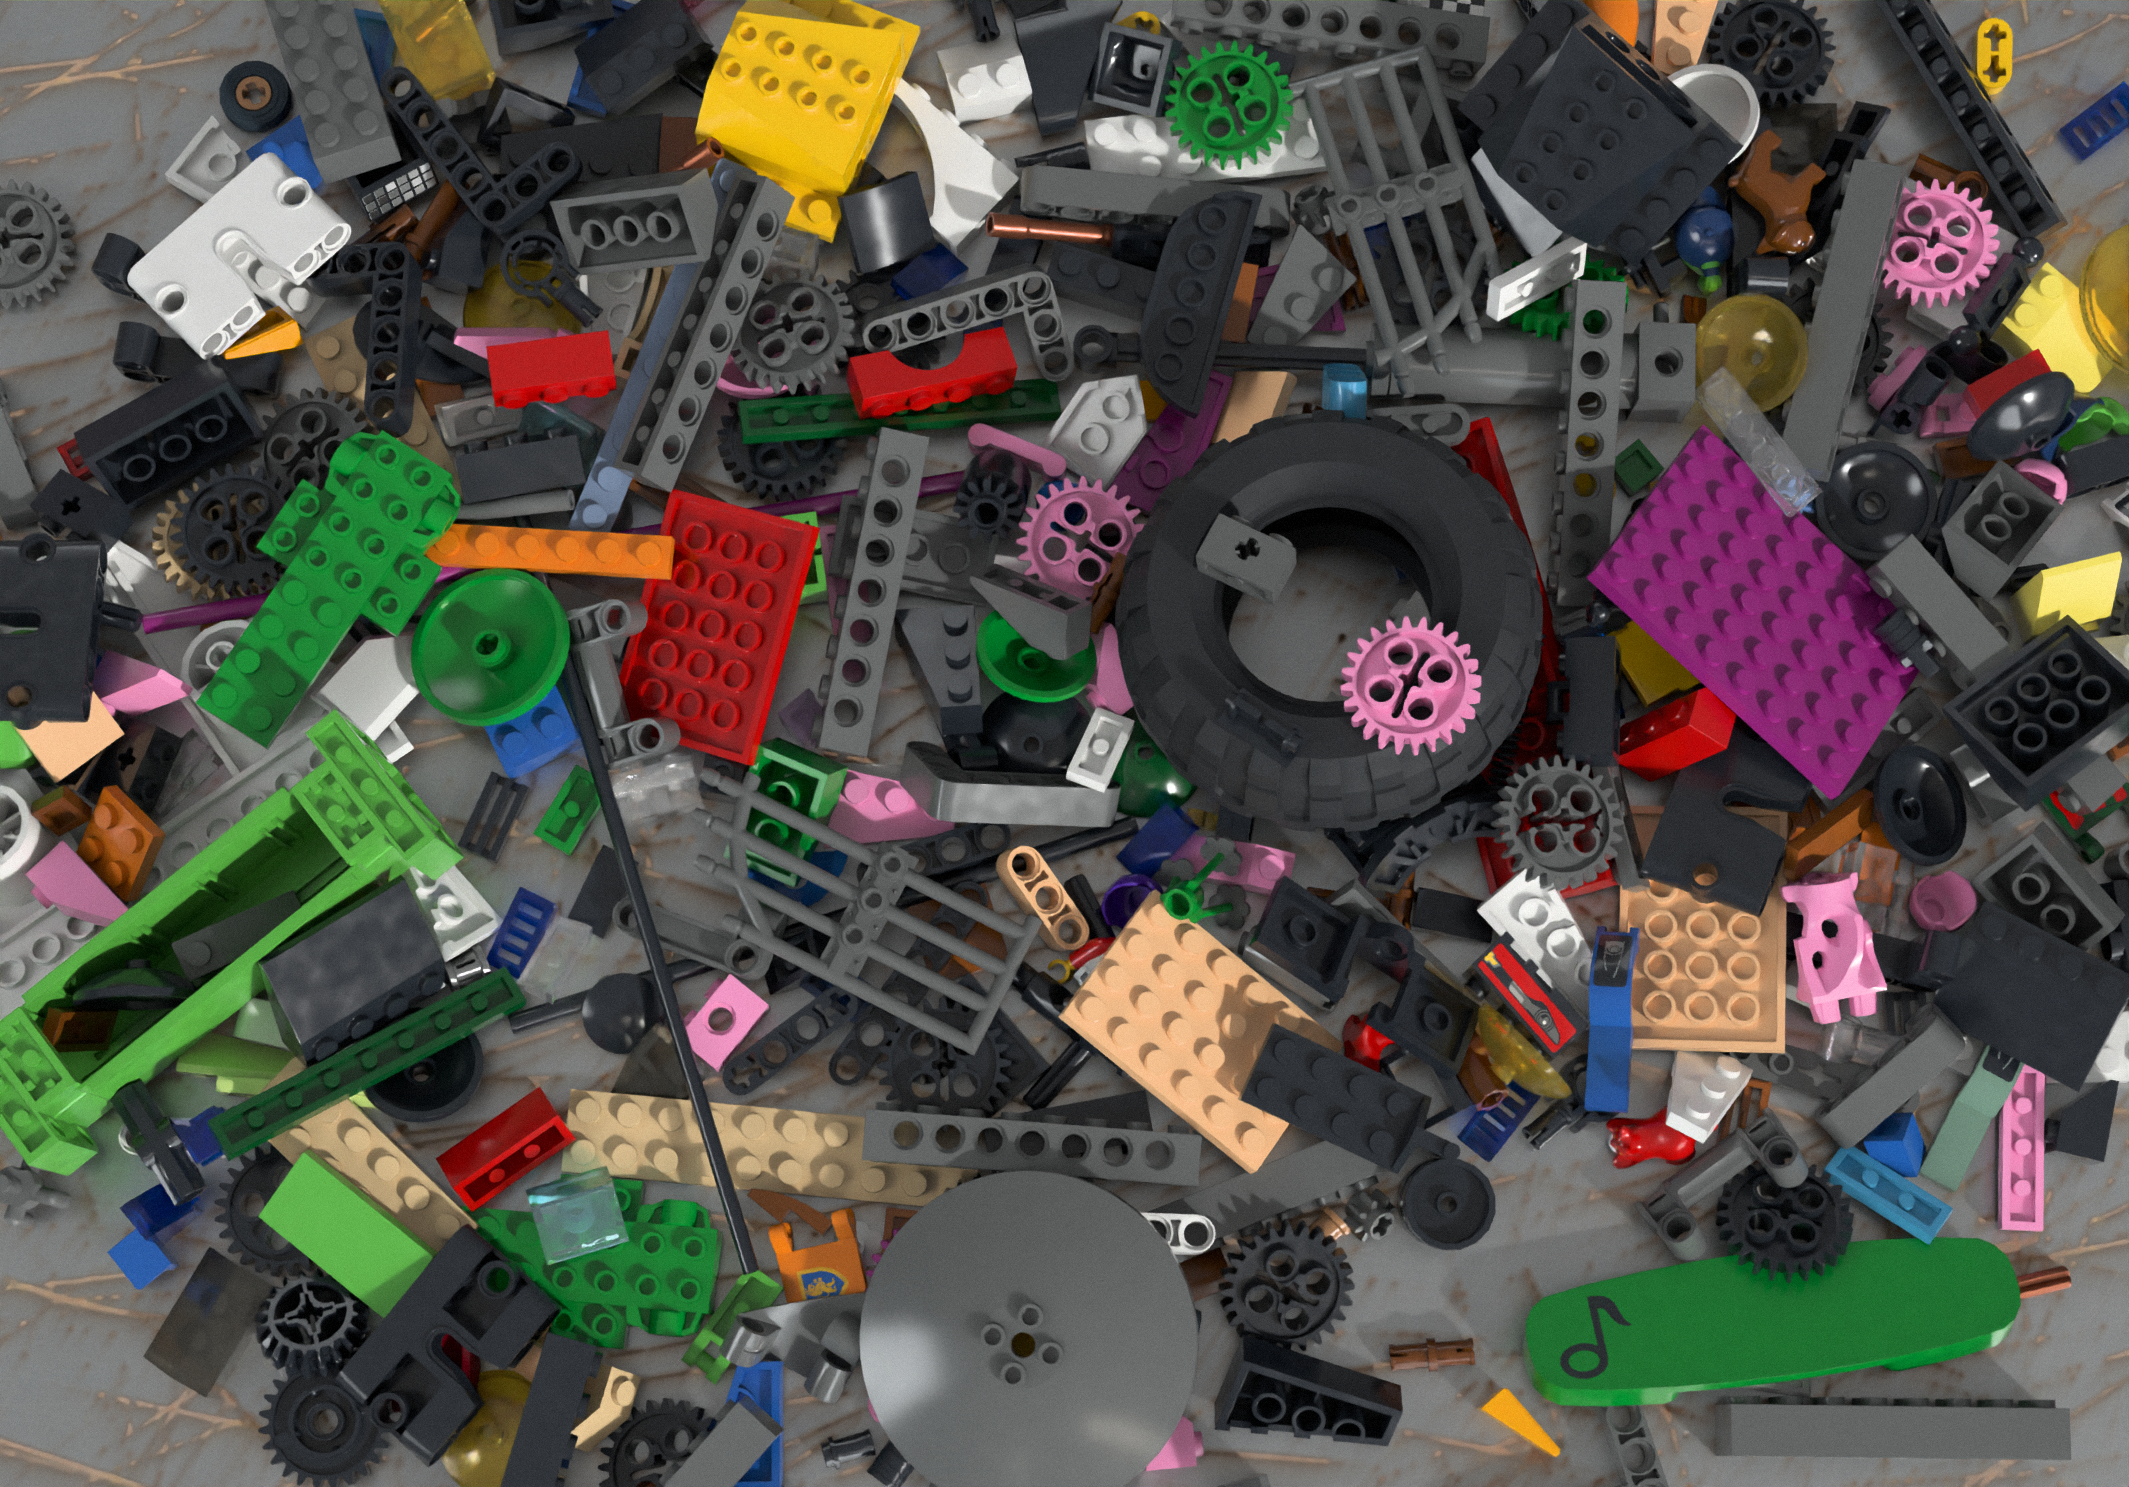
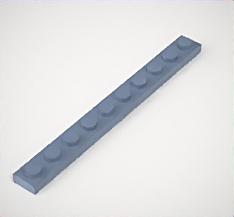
M725 158L717 162L710 178L718 203L716 221L737 171L757 174V172ZM699 262L674 266L567 527L568 530L610 533L632 480L631 477L615 469L613 465Z

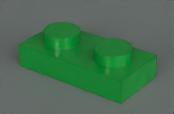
M577 764L575 765L533 832L534 836L568 856L571 855L601 807L591 772Z

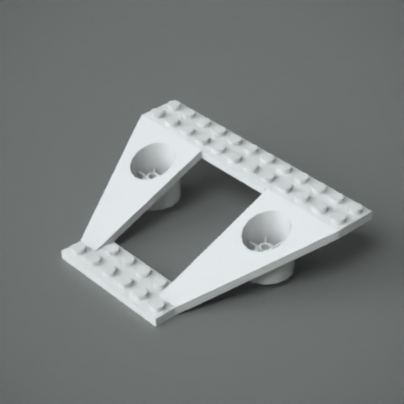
M121 539L108 552L104 600L106 601L112 600L114 603L137 608L142 614L204 604L207 603V595L201 594L193 602L191 601L192 590L190 588L178 594L176 592L178 579L166 583L164 581V573L167 569H157L154 560L124 544ZM47 556L40 557L36 561L43 560ZM216 596L214 602L221 601L222 599ZM253 617L246 620L222 621L200 632L201 625L152 634L145 633L142 621L140 629L134 632L158 668L193 687L190 695L180 700L233 775V778L160 827L166 834V837L138 900L124 902L112 890L129 909L282 786L290 791L289 789L326 761L305 732L330 713L327 710L320 717H308L302 711L301 701L273 744L267 750L197 706V700L253 620ZM0 625V634H10L16 630H37L38 628H14ZM328 661L304 698L311 694L337 665ZM395 719L374 741L392 763L414 749ZM0 768V1021L18 1006L21 1007L26 1003L21 995L106 928L64 915L54 904L46 909L30 892L36 885L25 874L62 840L75 853L79 843L71 831L58 837L31 815L32 802L44 796L45 793L38 783L32 779L28 768ZM20 828L19 835H15L14 831Z

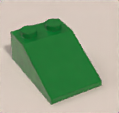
M776 737L758 745L754 766L750 765L749 772L761 779L757 788L758 792L827 826L838 803L848 766ZM751 807L746 831L807 862L810 861L819 843L818 840ZM727 842V846L723 857L730 860L729 845ZM746 849L748 868L789 886H798L802 878L801 876Z

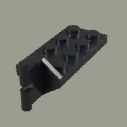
M1272 1023L1238 1100L1396 1174L1399 1173L1414 1148L1424 1151L1431 1156L1455 1160L1459 1157L1460 1147L1457 1144L1424 1130L1432 1097L1280 1025Z

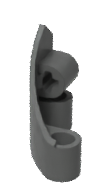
M866 1292L808 1299L739 1313L723 1340L719 1351L728 1361L746 1368L752 1367L764 1359L782 1361L783 1367L807 1378L804 1387L813 1397L826 1403H836L855 1367L861 1365L860 1325Z

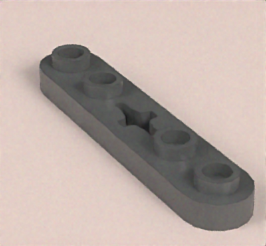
M1445 403L1366 409V420L1371 421L1373 414L1388 417L1402 422L1403 425L1410 429L1411 433L1419 435L1424 439L1432 436L1447 446L1460 444L1466 439L1470 430L1471 421L1469 414L1463 407L1457 404ZM1312 413L1283 416V421L1312 418Z
M1785 1044V1053L1720 1052L1737 1059L1741 1064L1753 1069L1750 1078L1771 1082L1774 1086L1827 1101L1867 1068ZM1818 1065L1823 1066V1074L1831 1078H1839V1082L1823 1081L1817 1087L1813 1085L1814 1078L1799 1072L1798 1068L1814 1070ZM1919 1091L1893 1113H1914L1920 1103Z

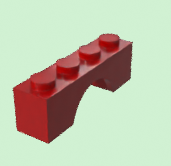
M1004 327L965 334L959 356L947 366L939 369L920 370L909 367L896 359L889 350L849 358L846 381L859 419L870 417L881 419L890 416L894 412L908 409L919 411L930 407L932 404L947 401L953 403L962 402L971 396L985 393L991 395L1000 394L1009 388H1013L1018 366Z

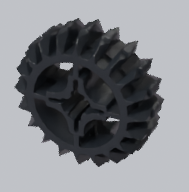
M317 1268L313 1276L309 1277L300 1270L299 1279L292 1281L284 1276L282 1281L284 1287L281 1289L271 1286L269 1291L271 1299H261V1312L257 1313L255 1317L257 1327L255 1335L257 1342L261 1345L260 1348L263 1356L266 1359H271L272 1365L277 1370L285 1367L286 1373L291 1378L299 1370H302L303 1377L309 1380L313 1371L319 1370L320 1374L326 1378L329 1367L334 1366L341 1371L344 1367L343 1359H351L357 1352L356 1348H360L366 1341L365 1334L370 1333L371 1329L369 1320L370 1309L368 1305L331 1275L324 1277L323 1271ZM311 1314L314 1315L315 1319V1333L312 1332L311 1328Z

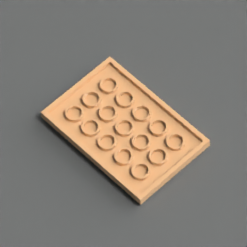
M1630 805L1643 859L1646 856L1665 806ZM1725 807L1730 812L1753 819L1786 840L1784 850H1786L1788 812L1757 807ZM1784 860L1760 917L1724 906L1718 902L1699 903L1687 891L1650 879L1651 888L1637 893L1623 890L1622 885L1620 886L1619 932L1629 933L1630 927L1640 929L1639 951L1636 954L1632 978V1050L1785 1053L1787 902H1784L1779 892V886L1787 884V878L1783 876ZM1704 873L1699 875L1695 881L1700 885L1707 886L1713 884L1716 881V877L1712 874Z
M1154 889L1147 895L1058 1017L1244 1170L1252 1174L1257 1172L1289 1125V1123L1238 1100L1272 1023L1280 1025L1339 1053L1344 1044L1200 925L1192 923L1189 918L1178 920L1170 916L1165 909L1164 902L1160 900L1161 893Z

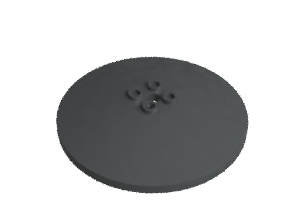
M1020 1170L991 1174L963 1183L929 1202L909 1219L884 1251L869 1283L861 1314L860 1360L865 1386L872 1407L890 1441L901 1455L921 1475L937 1487H1122L1148 1466L1173 1435L1187 1407L1197 1371L1199 1338L1195 1304L1186 1276L1166 1240L1150 1221L1118 1195L1084 1179L1058 1172ZM1017 1333H1028L1034 1338L1035 1350L1030 1356H1020L1014 1351L1012 1342Z

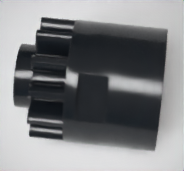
M989 450L976 455L967 465L956 494L953 511L960 515L959 527H965L966 525L971 527L969 533L971 538H975L979 532L985 533V541L989 543L992 541L994 534H998L1002 539H1006L1009 530L1018 529L1032 488L1031 474L1020 458L1007 451Z

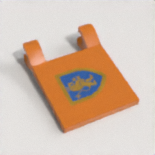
M851 1208L835 1211L831 1215L832 1224L839 1241L794 1250L793 1231L789 1223H780L769 1228V1237L777 1256L787 1303L865 1292V1289L868 1288L857 1239L855 1214Z

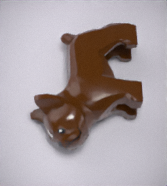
M1769 129L1762 131L1753 138L1748 147L1740 154L1735 173L1728 179L1727 185L1735 187L1737 193L1755 207L1765 218V235L1759 242L1755 253L1761 255L1765 252L1776 250L1789 256L1797 253L1805 254L1809 252L1817 238L1812 225L1807 221L1805 212L1810 202L1812 186L1817 185L1826 176V172L1813 162L1808 164L1800 173L1796 172L1793 176L1771 169L1770 153L1772 150L1777 149L1782 139Z

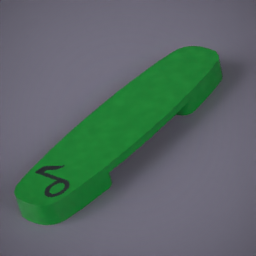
M1935 1237L1930 1245L1918 1238L1848 1242L1846 1254L1839 1255L1835 1267L1826 1264L1824 1275L1820 1276L1813 1269H1810L1808 1281H1804L1797 1272L1793 1273L1790 1283H1787L1783 1273L1777 1272L1773 1281H1770L1768 1270L1764 1268L1758 1274L1753 1275V1263L1749 1261L1739 1266L1737 1264L1738 1254L1642 1271L1582 1285L1546 1296L1532 1307L1526 1320L1523 1336V1355L1527 1373L1533 1387L1545 1399L1556 1404L1569 1406L1665 1404L1673 1401L1679 1392L1784 1382L1880 1365L1891 1371H1904L1997 1346L2008 1336L2021 1306L2020 1288L2015 1271L2007 1255L1994 1244L1979 1238Z

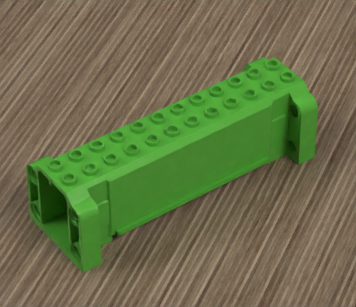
M334 709L305 732L326 761L289 789L290 791L282 786L21 995L26 1003L21 1007L18 1006L0 1021V1128L29 1166L69 1176L97 1154L99 1148L91 1137L88 1127L114 1106L110 1099L118 1091L140 1080L147 1084L265 989L257 962L261 958L397 876L402 875L412 866L435 881L464 858L448 832L400 771L362 729L338 710ZM295 891L302 906L230 965L197 980L190 981L199 990L177 1008L142 1011L118 1010L119 1013L108 1050L57 1052L42 1032L49 1007L74 1006L72 1004V994L81 985L100 973L125 968L126 960H151V968L171 971L187 980L171 943L286 892Z

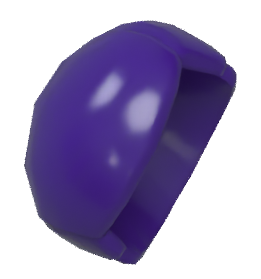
M1144 874L1121 876L1108 887L1103 898L1101 910L1108 926L1115 925L1123 929L1151 891L1156 889L1161 894L1164 893L1160 884Z

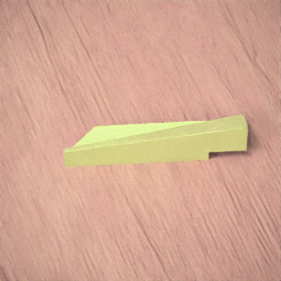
M210 1032L179 1057L176 1072L188 1076L217 1078L215 1092L227 1096L252 1098L258 1095L295 1055L289 1051ZM363 1091L349 1098L357 1107L376 1108Z

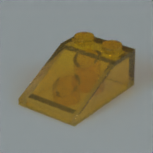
M377 0L406 68L424 84L434 99L495 74L464 0Z

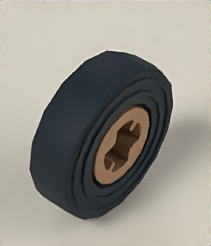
M245 61L234 66L224 76L219 88L220 105L227 119L236 127L249 132H265L278 126L286 118L291 107V89L284 74L275 66L263 61ZM258 89L261 94H265L264 97L259 96L261 102L253 104L250 99H246V96H252L250 91Z

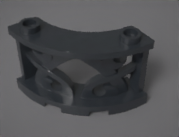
M1479 773L1470 782L1464 785L1460 784L1440 798L1441 802L1413 818L1400 817L1394 820H1384L1378 823V827L1362 831L1345 832V828L1342 827L1326 828L1324 835L1328 840L1335 843L1360 874L1357 879L1364 888L1398 894L1414 870L1432 856L1429 850L1446 840L1453 844L1470 838H1497L1500 836L1502 829L1491 826V822L1501 818L1502 814L1493 810L1492 806L1505 800L1498 795L1494 788ZM1361 841H1365L1360 847L1358 846Z

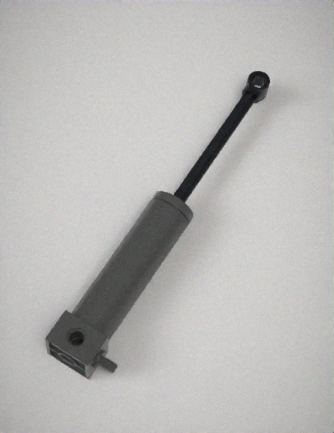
M1657 302L1653 305V322L1639 321L1633 333L1623 334L1619 409H1626V421L1682 423L1695 403L1696 324L1669 323V304L1666 302ZM1372 323L1370 339L1365 341L1364 349L1219 343L1213 366L1323 371V365L1347 363L1358 365L1367 378L1369 399L1564 407L1565 394L1559 393V374L1561 369H1567V353H1562L1561 335L1556 342L1552 341L1551 334L1548 333L1537 338V330L1535 329L1523 332L1522 329L1481 327L1482 340L1472 344L1465 334L1464 327L1447 326L1440 335L1446 351L1445 355L1450 363V373L1445 376L1438 375L1432 363L1433 357L1430 356L1426 344L1405 355V359L1410 371L1409 377L1412 378L1415 388V394L1409 398H1403L1397 387L1398 380L1394 377L1390 363L1380 367L1376 364L1374 351L1385 347L1377 323ZM1394 324L1399 340L1421 329L1420 325ZM1087 325L1081 328L1075 335L1073 342L1074 363L1084 373L1098 374L1107 368L1116 369L1117 363H1141L1138 353V339H1118L1117 332H1109L1099 325ZM1088 343H1097L1104 351L1102 354L1092 357L1085 354L1082 348ZM1595 351L1586 352L1580 361L1581 369L1586 374L1596 371L1600 364V358ZM1585 392L1578 400V407L1596 408L1597 398L1593 392Z

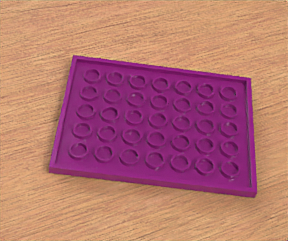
M1704 424L1692 434L1586 577L1830 800L1842 793L1920 672L1913 663L1905 668L1895 657L1896 654L1881 640V637L1872 631L1880 620L1896 609L1893 603L1888 598L1878 595L1870 585L1871 578L1863 569Z

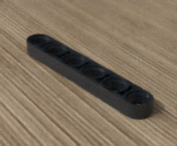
M965 881L953 889V891L959 894L968 889L977 891L981 897L980 904L988 907V896L979 884ZM942 904L929 924L937 927L942 923H950L956 928V937L965 941L978 921ZM918 937L905 957L911 960L918 956L928 957L932 962V970L941 974L954 954ZM894 970L880 990L886 993L895 989L903 990L908 996V1004L916 1008L930 987ZM871 1003L829 1061L828 1070L831 1078L836 1083L844 1087H854L866 1078L883 1054L878 1050L879 1046H889L892 1041L884 1034L882 1041L878 1045L868 1046L862 1041L861 1031L867 1024L877 1023L881 1025L884 1033L886 1030L898 1033L900 1028L896 1024L895 1015ZM846 1056L856 1058L859 1063L858 1074L850 1080L842 1079L837 1073L838 1062Z

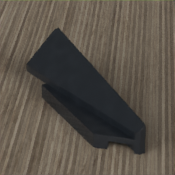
M1856 101L1843 131H1831L1816 164L1826 172V176L1817 185L1812 186L1810 202L1805 212L1807 221L1812 225L1816 233V241L1809 252L1805 254L1797 253L1789 256L1777 251L1774 256L1788 258L1789 276L1797 265L1823 250L1831 233L1833 214L1836 209H1842L1845 195H1841V184L1844 173L1846 171L1851 172L1854 159L1864 160L1869 147L1892 111L1890 108Z

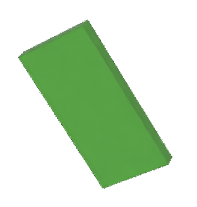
M310 1149L302 1153L258 1216L382 1318L387 1316L438 1254V1252Z

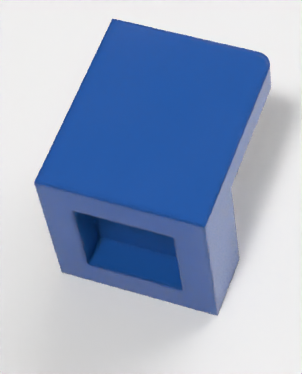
M1913 1112L1892 1113L1865 1136L1864 1145L1870 1157L1902 1177H1917L1926 1152V1146Z
M143 1225L138 1226L107 1252L134 1287L139 1290L145 1288L165 1270L174 1271L180 1266L151 1228Z

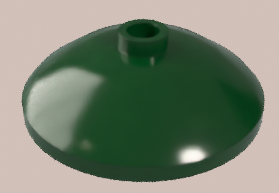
M1133 706L1122 715L1135 721L1134 728L1111 777L1112 780L1118 781L1122 785L1117 813L1127 817L1134 815L1137 819L1158 818L1182 807L1193 796L1198 786L1190 784L1169 764L1162 750L1143 728ZM1142 747H1148L1153 751V756L1148 760H1143L1139 757L1138 750Z

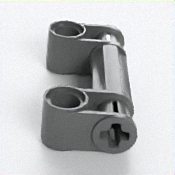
M633 598L610 599L565 612L575 638L576 645L573 646V650L591 709L597 737L603 740L609 761L606 764L607 771L633 766L643 762L642 760L674 750L679 744L681 735L678 724L673 719L665 716L644 718L631 722L610 647V642L636 635L645 628L648 620L645 606L639 600ZM621 608L625 610L627 615L624 626L620 624L618 618ZM654 726L658 729L660 734L659 743L657 745L653 743V740L651 738V732Z
M1768 1106L1762 1110L1763 1115L1744 1129L1738 1127L1734 1132L1676 1174L1663 1181L1662 1188L1643 1202L1637 1200L1633 1203L1652 1231L1660 1236L1673 1255L1679 1260L1693 1261L1699 1258L1707 1247V1238L1689 1211V1208L1754 1161L1758 1160L1772 1179L1781 1187H1796L1806 1179L1809 1171L1805 1158L1784 1125ZM1791 1158L1788 1163L1779 1165L1783 1160ZM1690 1231L1686 1237L1677 1239L1682 1233Z

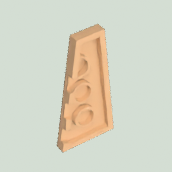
M1654 0L1655 26L1652 37L1651 63L1666 77L1686 67L1697 65L1718 0Z

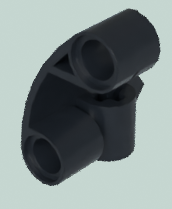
M1060 0L1056 3L1054 9L1013 18L1020 52L1023 53L1032 89L1033 106L1041 136L1076 128L1075 123L1079 120L1083 96L1097 57L1104 22L1112 23L1123 4V0Z
M1981 339L1979 350L1970 357L1955 355L1949 348L1948 340L1936 344L1928 350L1866 432L1867 436L1872 437L1881 424L1897 434L1906 435L1912 433L1918 427L1928 406L1938 399L1954 376L1970 385L2004 367L2009 359L2007 353L2000 345L1991 340Z

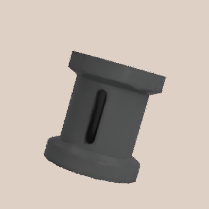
M478 943L472 946L470 951L458 955L447 962L443 959L449 983L448 987L452 993L458 991L463 984L491 974L487 958Z

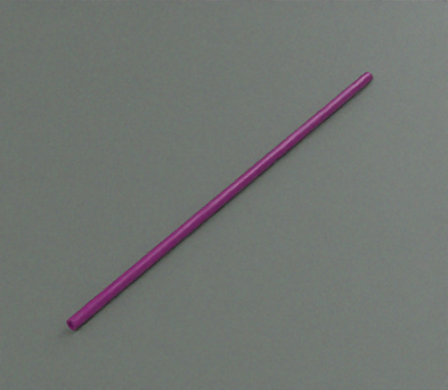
M965 470L922 477L918 498L957 492ZM858 489L748 509L778 517L815 511L817 516L839 513L843 494L857 497ZM662 523L610 533L659 535ZM442 567V572L434 584L458 580L469 574L486 569ZM271 592L143 614L144 631L146 634L254 616Z

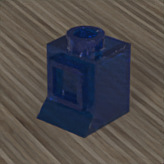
M213 1105L189 1120L191 1124L189 1127L172 1124L197 1165L201 1163L202 1167H206L224 1155L207 1127V1121L229 1109Z

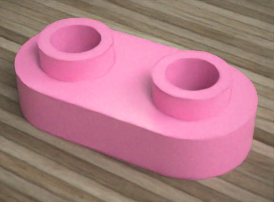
M1923 345L1918 346L1916 349L1912 346L1907 347L1894 362L1897 368L1889 376L1884 373L1880 374L1868 387L1867 391L1871 396L1867 402L1878 412H1882L1928 350Z

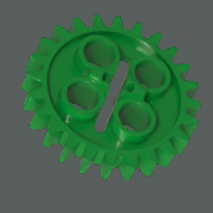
M1233 41L1230 51H1224L1221 42H1217L1216 53L1210 54L1208 49L1202 46V59L1198 61L1189 54L1187 56L1189 69L1180 66L1176 67V75L1181 81L1170 80L1169 82L1170 90L1175 93L1165 96L1166 105L1172 107V109L1165 112L1166 121L1175 122L1169 128L1171 136L1182 135L1178 140L1180 150L1190 145L1192 146L1190 159L1194 160L1201 153L1204 154L1205 167H1209L1214 159H1219L1221 170H1225L1228 160H1234L1235 166L1240 170L1242 168V158L1248 157L1253 165H1256L1258 151H1261L1268 157L1271 156L1269 142L1278 145L1282 144V136L1277 130L1289 131L1290 122L1283 118L1293 115V106L1286 104V102L1293 99V92L1289 89H1283L1288 85V76L1281 75L1276 77L1280 71L1279 62L1277 61L1267 66L1268 52L1264 51L1256 58L1253 56L1252 44H1249L1244 53L1239 52L1237 41ZM1235 74H1244L1250 79L1247 84L1240 87L1229 83V79ZM1215 75L1220 77L1230 104L1236 107V117L1246 132L1244 136L1238 134L1229 109L1222 104V94L1212 79ZM1200 90H1207L1213 94L1212 99L1205 103L1196 102L1192 97ZM1254 108L1261 109L1266 113L1263 119L1256 122L1248 120L1245 114ZM1219 124L1228 127L1230 130L1227 135L1221 138H1216L1209 134V130Z
M1586 254L1584 274L1576 278L1624 282L1625 277L1615 276V267L1603 268V259L1590 262V254ZM1523 256V263L1529 260L1528 258ZM1512 261L1511 269L1519 266L1522 263L1518 261ZM1572 281L1569 282L1568 288H1572ZM1627 285V289H1626L1625 313H1627L1628 300H1629V296H1628L1629 286H1628V285ZM1561 287L1510 314V323H1522L1523 332L1532 329L1537 330V338L1542 337L1546 333L1551 334L1552 341L1556 342L1560 335L1562 336L1563 328L1569 329L1570 312L1557 313ZM1591 310L1586 313L1583 318V326L1588 333H1594L1600 329L1603 321L1601 314L1597 310Z

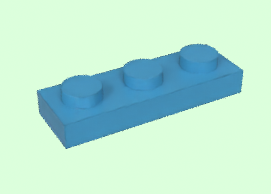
M1854 1146L1845 1150L1840 1147L1822 1174H1831V1184L1834 1186L1842 1185V1191L1928 1245L1933 1241L1953 1210L1949 1205Z

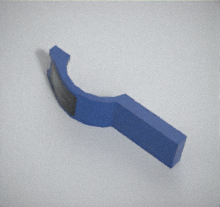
M1597 926L1589 979L1590 1030L1584 1105L1587 1111L1628 1113L1633 1044L1632 978L1636 954L1639 951V928L1630 927V932L1626 933L1607 932L1606 926Z

